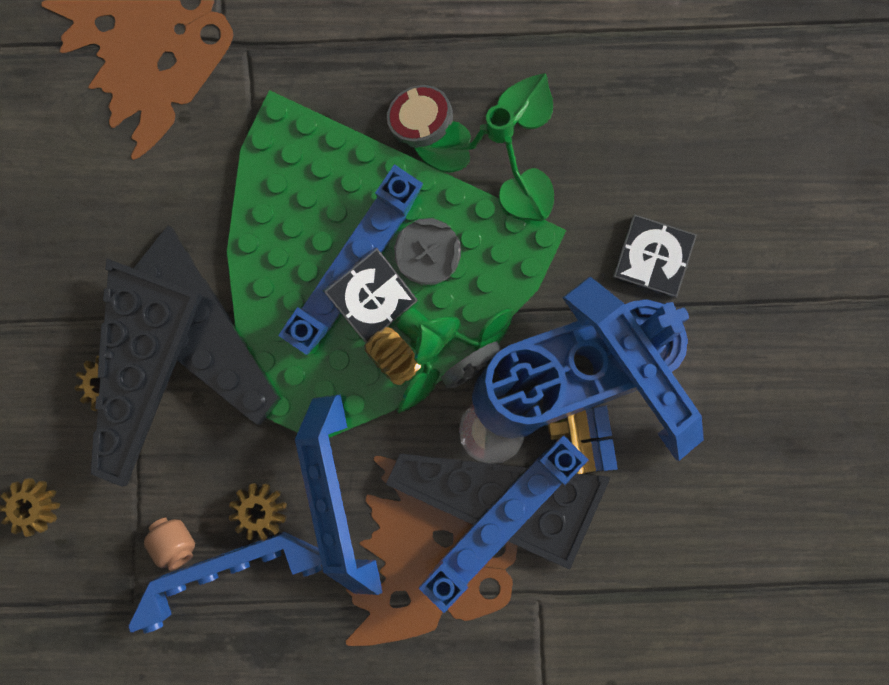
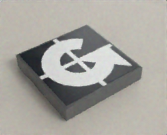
M634 214L631 218L612 278L677 298L697 234Z
M375 247L322 290L364 343H367L370 337L377 331L380 332L418 301L382 253Z

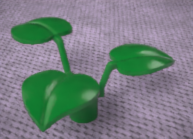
M546 73L526 78L509 87L499 98L498 105L488 110L486 124L480 125V131L471 143L469 130L461 123L452 121L451 126L449 124L445 130L446 134L440 140L429 146L414 147L416 153L427 165L439 171L449 173L460 171L468 166L470 163L469 150L475 149L485 134L493 142L505 143L512 173L515 178L505 181L501 186L499 199L503 209L511 216L519 219L546 220L554 206V189L551 180L544 172L536 168L528 169L520 175L511 138L516 123L525 129H536L550 120L553 114V98Z
M414 307L407 310L399 319L397 328L412 340L410 346L415 349L414 360L419 365L424 364L423 373L415 376L410 382L396 411L401 413L420 404L432 393L437 385L435 383L440 376V371L437 369L432 370V365L429 361L434 359L453 337L471 346H476L475 351L492 342L497 341L499 344L509 329L514 309L507 308L493 315L482 328L479 337L469 338L457 332L460 326V320L457 317H440L429 320Z

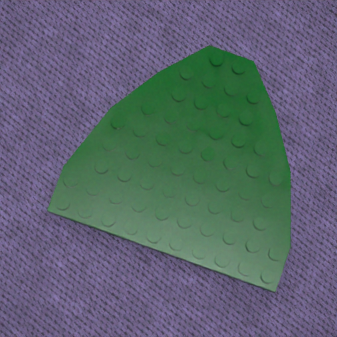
M269 90L240 149L227 247L235 328L281 398L267 416L268 419L298 433L313 398L341 395L347 428L328 434L330 438L397 409L410 382L415 376L423 373L424 364H422L421 368L415 373L416 375L409 381H405L402 385L393 384L365 352L366 343L363 342L342 314H340L331 329L308 355L278 336L296 308L302 309L377 198L375 192L394 164L422 182L423 186L405 220L382 252V255L417 298L418 301L409 309L416 308L429 320L440 317H457L460 320L457 332L469 338L479 337L487 321L504 309H514L513 317L538 291L566 230L546 220L533 221L513 217L503 209L499 198ZM433 218L446 223L455 232L460 242L461 258L456 271L448 280L437 285L422 286L411 282L400 272L395 261L394 246L399 233L409 224L418 219ZM401 315L387 327L397 332L415 353V349L410 346L412 340L397 328L398 321L402 317ZM454 337L445 344L439 354L429 361L432 365V370L437 369L440 371V376L435 384L442 381L441 377L450 368L472 354L476 346H471Z

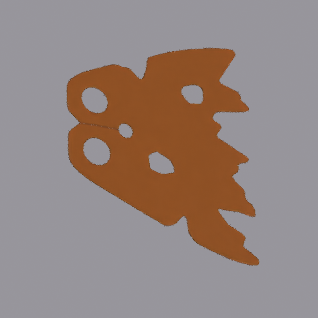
M180 0L43 1L42 7L74 22L61 36L63 42L60 49L61 53H67L90 44L100 46L97 56L103 58L105 63L90 83L89 88H102L105 93L113 94L109 109L112 112L109 119L110 126L115 128L124 119L139 110L142 111L140 123L131 136L132 139L137 141V145L131 155L133 160L149 151L170 129L175 121V112L171 102L187 104L192 101L228 50L233 39V30L226 17L221 13L211 11L214 0H201L200 5L194 10L185 9L181 5ZM111 15L115 17V26L111 30L101 32L95 25L96 18L100 16ZM179 23L183 24L186 28L185 32L180 35L174 31V27ZM209 24L217 26L221 32L219 41L212 45L204 43L200 37L202 28ZM164 52H173L177 62L171 68L159 71L157 62Z
M375 456L374 461L385 470L381 479L387 483L396 460ZM397 489L395 491L401 501L367 495L366 502L372 508V518L379 524L380 529L373 532L371 539L361 541L360 545L385 561L386 564L379 572L386 579L381 584L383 593L379 595L354 594L346 588V591L352 596L353 604L370 612L366 620L346 640V644L348 646L376 645L404 640L434 631L443 612L419 590V586L473 525ZM446 530L453 533V545L444 548L437 544L433 539V531ZM507 541L505 543V553L498 558L492 557L469 581L467 590L448 609L455 619L473 620L496 612L509 603L513 581L504 569L515 562L517 545ZM486 578H493L500 584V593L494 599H486L479 592L480 583ZM394 591H406L411 598V602L408 606L393 608L389 604L391 594Z

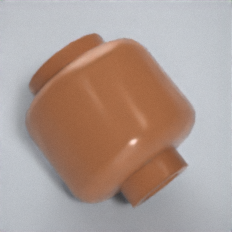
M162 518L150 525V532L145 537L144 546L156 566L175 570L191 560L195 541L181 520L173 519L168 521L167 518Z

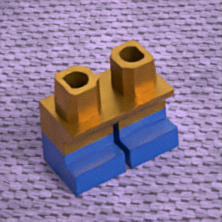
M607 405L595 406L548 424L551 440L559 439L562 436L568 437V440L589 459L576 474L618 469L613 439L602 438L581 442V440L612 436Z

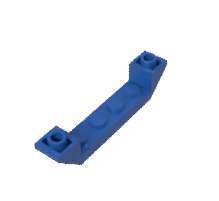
M395 164L375 192L376 200L302 309L296 308L279 333V337L306 355L312 351L341 314L322 290L374 247L378 248L381 253L384 251L405 220L423 186L422 182Z
M587 277L563 296V300L581 325H593L664 427L658 435L675 460L680 461L704 440L701 414L626 305L592 277Z
M341 395L316 397L312 399L295 438L323 572L354 594L379 595L383 591L376 560H359L354 557L328 434L347 428Z
M565 436L558 439L528 467L441 559L419 586V590L445 613L467 590L469 581L561 484L566 485L589 459Z
M286 532L270 536L266 540H259L161 575L149 583L129 624L130 632L142 629L143 633L146 634L163 627L162 621L172 614L166 595L168 597L186 590L185 584L197 580L199 585L211 582L219 578L217 572L229 569L231 574L250 567L249 561L261 557L262 562L280 557L282 555L280 550L284 549L292 575L302 572L303 577L309 576L322 570L319 549Z

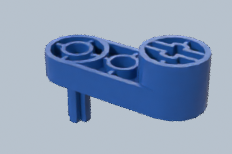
M651 300L632 301L625 304L670 371L676 370L685 358L688 339L683 325L689 319L686 309L676 310L673 302L662 304ZM579 321L511 344L499 351L476 380L472 401L475 414L484 427L498 436L513 439L528 436L542 426L635 392L637 388L593 325H581ZM574 355H582L590 360L594 369L593 375H585L578 371L574 363ZM497 370L499 377L503 379L492 384L493 374ZM538 384L527 395H525L524 391L508 397L497 399L503 397L511 388L516 392ZM541 399H543L542 411H540L539 406L533 407Z

